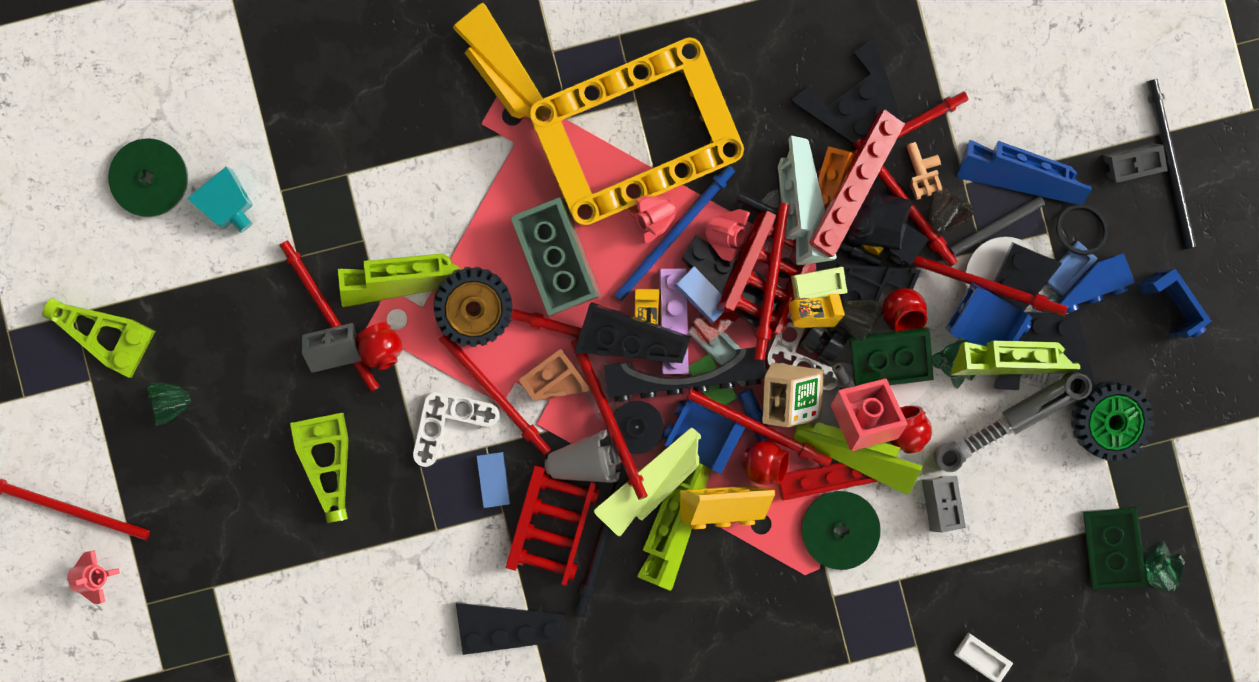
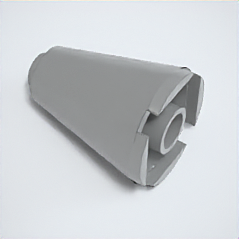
M602 430L549 453L548 459H545L547 474H550L553 479L617 482L620 472H616V465H620V457L611 436H608L609 431Z

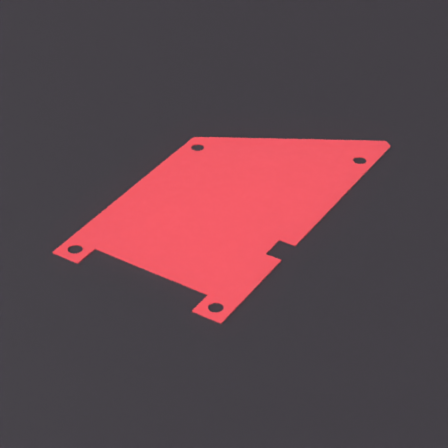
M496 97L482 125L511 140L515 145L450 260L451 263L460 269H464V267L475 268L476 266L484 270L488 269L493 274L498 275L510 292L512 310L517 309L531 314L537 312L544 314L543 317L582 328L591 302L635 317V289H659L660 269H686L688 273L691 269L681 259L694 237L698 236L709 243L705 234L707 223L714 217L729 213L730 211L710 200L623 301L614 294L701 195L684 185H680L655 196L664 197L672 201L676 214H674V221L670 223L666 231L646 244L642 241V230L638 226L636 218H633L627 212V209L589 225L578 224L572 218L602 297L548 316L511 216L558 197L563 199L564 197L530 118L523 116L521 122L514 126L506 124L502 118L505 106ZM566 119L561 121L592 194L653 169ZM633 183L629 184L626 188L627 196L631 199L638 197L640 193L639 187ZM582 204L579 206L577 213L581 219L585 220L591 216L592 210L587 204ZM748 221L746 225L741 224V226L746 229V238L748 237L753 226V224ZM772 237L766 238L763 245L764 251L770 254L773 244ZM783 243L781 258L792 260L796 266V250ZM744 244L733 248L737 250L734 259L738 260ZM760 260L756 261L753 270L767 278L769 265ZM816 263L810 264L807 273L816 271ZM778 276L777 284L785 289L790 278L783 279ZM437 290L430 293L423 307L405 297L386 299L380 302L366 328L377 323L387 322L388 314L394 309L404 311L408 319L406 326L400 330L393 329L401 338L403 349L491 398L439 341V338L444 334L439 328L434 315V297ZM687 299L689 330L703 315ZM471 301L466 305V309L470 312H475L480 308V304L475 301ZM779 302L777 303L776 307L774 308V310H773V312H772L773 314L775 313ZM658 304V325H660V309H659V304ZM734 311L723 312L714 321L741 349L756 347L757 339L754 338L755 331L752 329V326ZM510 319L508 327L504 329L505 332L501 336H497L495 341L487 342V345L481 346L479 344L476 347H470V345L462 346L455 342L505 398H507L515 382L522 386L519 379L559 349L563 350L588 384L571 345V341L578 339L577 337L541 327L540 330L530 327V324ZM791 327L786 328L782 332L783 340L793 342L797 338V331ZM806 328V329H805V331H804V333H803V336L805 335V333L807 332V330H808L809 328ZM771 335V339L767 341L764 359L766 373L770 367L767 359L776 335ZM692 337L688 345V367L708 354ZM798 345L796 353L817 361L816 352L810 354ZM780 352L779 355L774 354L772 359L776 361L775 363L793 365L797 357L792 356V360L789 361L784 358V353ZM587 353L613 415L625 403L644 401L654 406L661 414L664 422V432L669 424L674 426L678 418L674 413L681 400L686 402L687 395L693 387L682 388L683 394L667 395V390L657 391V397L641 399L640 394L630 395V400L615 402L614 397H608L604 366L631 362L633 369L648 375L666 378L692 376L690 372L689 374H661V361L635 357L634 359L623 358V356L614 355L600 356ZM805 361L800 362L797 365L800 367L811 368V365ZM765 378L761 379L762 384L746 386L745 384L742 387L738 382H735V387L732 389L736 395L752 388L760 408L763 409ZM591 389L588 392L547 398L546 400L549 403L537 422V425L571 444L602 430H608ZM738 398L725 405L745 415ZM768 424V427L794 439L796 426L782 427ZM745 427L722 474L711 470L706 488L754 485L774 490L775 496L767 512V516L771 520V528L765 534H757L752 530L751 525H740L739 521L731 522L729 527L720 528L804 575L820 569V563L807 551L801 531L804 515L809 506L819 498V494L782 501L777 483L761 485L752 482L746 474V469L742 468V459L745 450L751 448L757 442L754 432ZM662 438L659 444L649 452L642 454L630 453L638 472L668 448L664 445L666 439ZM778 444L781 450L789 452L787 472L819 466V463L811 459L807 461L799 457L797 452Z

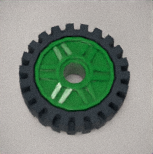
M1108 381V383H1097L1098 386L1092 385L1090 394L1080 401L1077 400L1074 404L1077 407L1076 411L1072 410L1071 416L1074 417V421H1071V427L1075 429L1073 434L1078 439L1077 442L1092 455L1109 461H1121L1123 458L1129 459L1133 457L1132 453L1138 454L1141 451L1140 446H1146L1149 442L1146 440L1147 436L1151 437L1153 433L1150 430V426H1154V420L1151 419L1154 413L1149 408L1151 405L1149 400L1145 399V395L1124 383ZM1113 415H1115L1116 422L1113 426L1110 427L1109 420Z

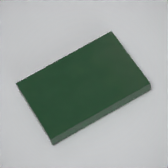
M928 327L849 337L852 376L855 386L882 379H887L889 385L934 380L930 329Z
M1138 506L1083 511L1092 590L1147 586Z

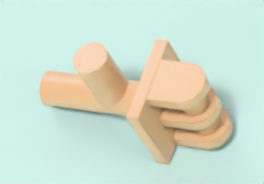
M916 142L908 144L906 147L917 175L910 182V189L913 190L916 200L921 199L922 195L931 196L932 192L935 191L941 193L942 186L938 178V171L935 170L929 173L926 171L928 168L941 165L939 156L935 155L922 159Z

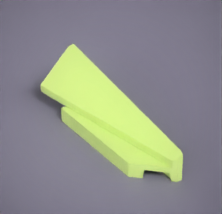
M690 428L638 472L639 475L643 476L644 481L642 483L648 497L638 500L633 487H629L628 482H626L594 510V513L620 537L636 516L643 520L699 466L698 439H701V435L694 428Z

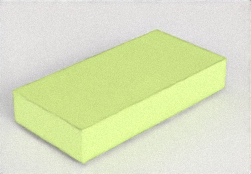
M843 267L791 276L795 299L823 298L829 294L847 293Z

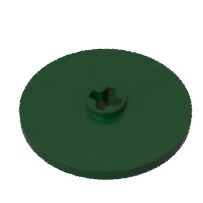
M144 138L128 143L117 152L109 168L108 181L114 199L122 208L138 216L155 217L171 211L182 200L188 185V171L182 156L175 148L157 139ZM145 172L154 174V177L151 178V184L142 180V178L146 177Z
M833 491L820 496L809 506L802 521L801 531L807 551L818 563L831 569L847 570L863 564L873 555L880 540L881 528L878 515L867 500L852 492ZM840 523H844V527L848 529V532L843 533L842 537H839L838 533L834 532V528H838Z

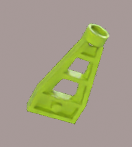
M50 298L42 311L43 317L58 324L105 366L128 378H132L155 333L154 330L133 319L63 304L55 298ZM61 309H62V310H63L62 315L59 316V317H57V316L59 315ZM80 315L95 321L88 336L74 328V323ZM104 326L118 328L122 333L113 351L106 350L97 341V335Z
M344 413L290 423L295 450L325 512L327 523L348 519L345 509L348 433ZM332 443L335 447L333 464L328 467L318 466L311 453L313 446ZM334 471L337 474V490L332 493H326L323 490L320 475L325 472ZM338 506L339 510L331 511L330 508Z

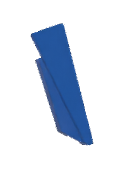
M969 140L957 172V177L960 179L1082 205L1092 190L1090 185L1079 183L1075 179L1077 172L1071 166L998 141L994 150Z

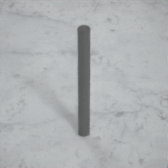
M1041 196L1035 198L949 247V250L954 256L960 254L1045 205Z

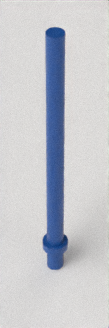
M727 165L718 176L715 175L712 178L713 182L617 290L614 295L618 299L623 301L721 188L724 189L727 186L726 182L735 173L731 166Z

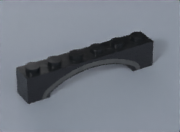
M756 347L736 349L737 355L724 365L703 374L680 378L648 375L633 369L631 362L605 365L608 397H614L615 402L630 400V395L640 394L641 399L657 397V391L667 390V395L683 394L682 388L693 387V390L697 392L708 391V385L719 384L720 389L735 387V382L745 381L746 386L762 384L761 379H764L766 375L765 360L754 359Z

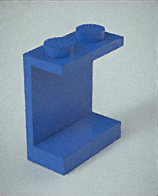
M1175 268L1159 271L1138 285L1143 294L1157 293L1165 289L1186 319V323L1170 333L1173 338L1183 337L1185 339L1190 336L1195 338L1206 331L1204 326L1212 322Z
M971 283L945 328L951 335L957 338L962 337L973 344L987 347V343L991 341H1019L1020 337L1029 331L1032 317L1026 311Z
M689 399L686 402L681 400L674 415L678 416L674 426L669 424L662 438L666 439L664 445L669 447L690 428H694L701 435V439H698L699 463L722 474L745 427Z

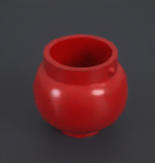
M901 288L893 291L884 300L882 306L883 318L893 330L924 328L927 323L926 302L917 291L910 288Z
M387 322L372 325L362 330L356 336V342H359L358 354L362 362L369 367H378L379 370L395 365L398 362L397 357L400 356L403 350L401 338L396 331L390 329L391 325H388Z
M919 406L900 407L908 425L898 439L890 442L892 445L900 447V450H903L904 453L920 452L931 440V422L925 415L926 412Z
M770 441L756 442L751 448L745 450L742 459V468L746 469L748 478L752 482L761 485L781 484L789 466V452L781 450L778 444Z

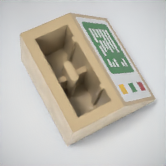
M771 363L764 382L763 424L792 427L819 420L822 409L824 370Z

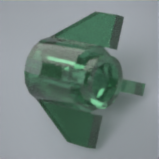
M957 340L932 356L933 367L941 368L947 376L951 377L952 384L957 389L965 379L972 381L976 376L951 375V369L961 343H971L967 340Z
M156 382L146 386L156 426L168 423L181 412L187 411L186 405L191 404L188 389L183 390L181 385L176 386Z
M1163 541L1159 542L1156 549L1157 553L1150 555L1144 561L1146 580L1149 581L1151 586L1161 592H1172L1178 588L1182 581L1185 561L1181 554L1170 555L1169 549Z

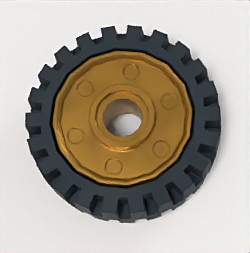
M464 267L462 270L457 269L453 274L447 275L445 280L438 286L434 297V315L439 328L451 341L458 342L462 346L470 345V347H476L479 344L484 346L489 341H495L497 336H501L505 332L504 329L508 327L512 317V299L507 286L498 275L481 267ZM471 301L480 304V308L475 312H470L466 309V305Z

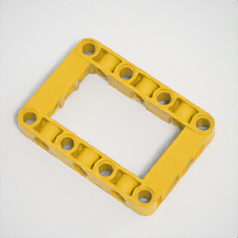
M685 38L541 99L533 104L529 114L570 214L575 222L582 225L592 224L637 204L636 200L643 196H657L738 161L744 152L742 141L703 47L695 38ZM689 45L693 47L695 51L693 59H686L682 55L683 46ZM634 67H644L647 71L646 78L643 80L635 78L633 75ZM676 71L683 72L691 89L689 93L691 97H694L700 110L701 122L704 121L710 134V144L592 194L561 121L657 81ZM589 86L595 87L599 93L598 98L593 101L588 100L584 94L585 88ZM539 107H546L550 111V118L547 121L543 122L536 118L535 112ZM727 142L735 147V154L732 157H727L723 153V146ZM678 163H683L687 167V175L684 178H679L675 174L674 169ZM632 183L636 184L640 190L638 197L635 199L629 198L626 194L627 186ZM582 204H587L592 210L591 216L585 220L581 219L577 213L579 206Z

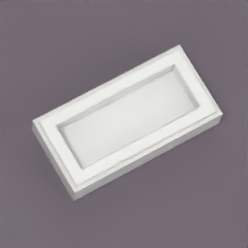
M967 633L954 652L955 656L993 682H1001L1013 665L1011 661L970 633Z

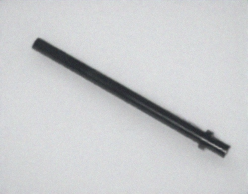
M1158 79L1147 81L1150 92L1148 100L1149 103L1152 102L1161 144L1164 147L1167 171L1185 249L1196 247L1163 104L1165 96L1164 93L1161 94Z

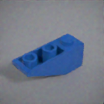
M1124 253L1093 263L1071 289L1056 303L1068 306L1066 313L1079 309V303L1087 301L1088 305L1104 300L1102 295L1112 292L1114 296L1128 291L1127 286L1135 282Z

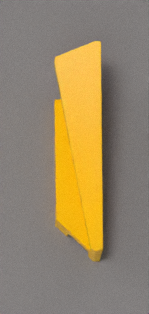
M481 3L458 21L453 28L471 46L465 52L466 56L511 116L520 119L523 116L530 118L531 107L543 98L486 5ZM539 107L535 112L536 118L544 122L550 116V111L546 107Z

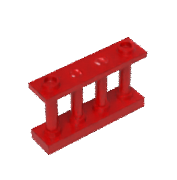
M769 211L758 213L716 308L723 312H732L740 308L758 318L761 317L762 307L744 299L742 292L745 285L748 284L765 292L766 280L754 275L752 269L756 261L758 262L759 260L769 265L771 254L764 251L763 245L766 238H774L775 224L773 222L776 218L775 214ZM784 237V244L796 250V239L792 240ZM781 259L779 270L789 276L807 273L810 264H796V266H793ZM791 277L785 290L776 286L775 297L780 299L775 313H772L771 335L780 334L788 325L789 318L787 316L790 312L788 305L791 301L795 300Z
M535 465L505 568L516 571L518 565L523 566L525 563L563 574L561 583L563 585H567L568 579L574 580L578 566L573 564L590 503L596 504L600 490L595 488L596 482L591 481L589 489L550 478L549 474H545V467ZM550 488L586 499L582 514L541 503L542 500L537 499L540 489ZM541 513L579 524L575 538L571 539L534 528L535 525L530 524L532 515ZM533 538L571 549L567 565L528 554L527 550L523 549L525 539L531 540Z

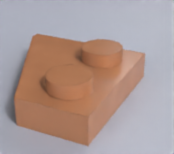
M562 349L556 351L519 379V382L533 401L588 392L590 390L588 384Z

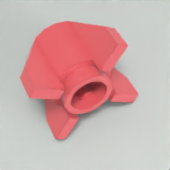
M643 196L636 200V205L627 208V212L633 218H636V222L642 230V241L645 244L664 233L670 223L674 221V214H676L675 206L672 201L664 197Z
M737 209L714 217L707 223L705 228L707 240L721 259L733 263L737 252L733 248L745 244L747 240L746 229L741 224L746 225L750 212Z
M95 550L87 551L82 554L75 566L69 571L67 583L72 591L80 593L94 604H101L105 602L103 589L100 588L106 583L108 576L116 575L120 572L119 568L104 570L97 565Z

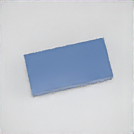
M1079 241L1072 245V247L1079 250H1088ZM1068 250L1059 260L1062 265L1046 285L1059 297H1063L1098 258L1093 254L1078 255Z
M695 266L675 285L710 323H713L723 313L722 310L716 308L722 294Z
M503 452L477 455L484 508L509 505L510 498Z

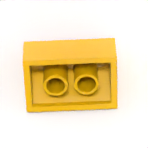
M754 485L680 490L681 522L689 524L691 529H704L706 524L715 523V527H729L731 522L739 521L740 525H754L755 520L765 519L775 496V491Z

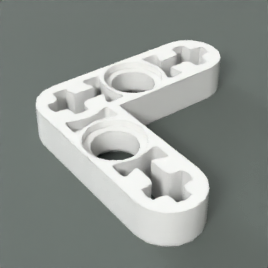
M788 323L786 328L791 327L797 331V338L793 342L783 340L782 332L776 335L767 358L769 365L776 362L772 359L774 354L779 355L780 352H783L784 358L789 361L792 360V356L797 357L793 366H797L803 361L808 362L811 368L821 367V370H824V375L832 372V377L837 382L832 367L796 353L806 328L795 327L793 323ZM830 383L828 387L823 385V390L832 391L838 387L837 383Z
M443 392L429 394L424 403L413 452L415 462L422 467L430 466L436 462L446 418L490 427L495 425L500 419L499 408L492 403ZM437 396L444 403V407H439L437 415H442L441 420L435 417H426L427 412L433 414L434 406L430 404V401L435 400ZM461 401L466 402L470 407V412L465 417L459 416L455 411L456 405ZM474 404L480 405L477 409L480 411H486L488 407L492 408L491 412L495 414V419L491 418L489 422H485L484 416L476 415V420H472L471 418L475 412ZM428 422H435L439 427L438 434L434 437L428 436L424 431L425 424ZM422 438L427 441H436V446L430 444L429 453L433 454V457L428 458L426 462L422 461L423 457L419 455V451H424L426 443H421Z

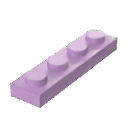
M660 269V326L688 335L687 298L675 287L687 274L686 269ZM688 348L683 363L661 361V374H689Z

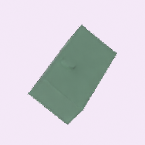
M558 197L511 216L548 316L602 297L563 198Z

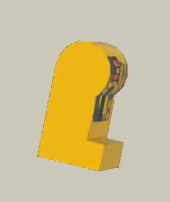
M635 289V317L658 325L659 289Z
M829 294L825 298H798L791 301L788 305L793 325L799 328L835 327L845 315L839 294Z

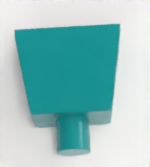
M227 166L188 197L192 204L219 227L226 228L232 223L242 233L253 224L245 215V212L253 204L235 172Z

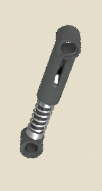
M1079 372L1066 373L1062 379L1003 411V416L999 417V420L995 419V423L989 422V426H983L981 431L976 430L975 434L970 433V437H964V440L961 438L957 442L953 441L938 446L934 452L935 463L946 472L957 471L966 462V459L972 456V453L975 451L978 453V450L981 448L985 449L984 446L986 445L991 446V442H997V439L1000 437L1004 438L1005 434L1010 435L1014 433L1016 435L1074 401L1086 398L1092 390L1091 380ZM1074 379H1080L1082 383L1081 389L1078 392H1072L1070 388L1071 382ZM953 451L955 454L954 461L950 464H944L942 461L944 453Z

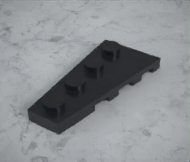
M698 236L694 237L681 259L690 269L695 266L721 294L737 262L736 259H734L733 263L721 259L712 245ZM754 271V275L767 281L766 277ZM750 284L745 285L742 292L743 298L762 307L765 292ZM776 297L774 298L773 310L780 300ZM740 308L735 309L734 312L742 319L744 318L752 326V329L756 331V327H759L760 318Z
M1012 242L994 282L1036 296L1062 263ZM993 293L1024 311L1029 306L1026 303Z
M591 302L574 353H593L600 356L614 355L631 359L635 357L652 361L683 363L691 336Z
M456 602L463 655L567 641L564 613Z

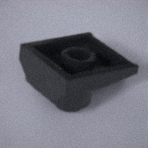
M870 189L849 228V242L901 250V243L910 209L913 206V200L879 194L875 189Z

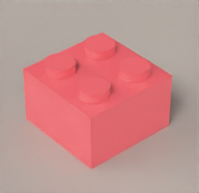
M887 379L839 390L830 405L850 451L896 440L908 425Z

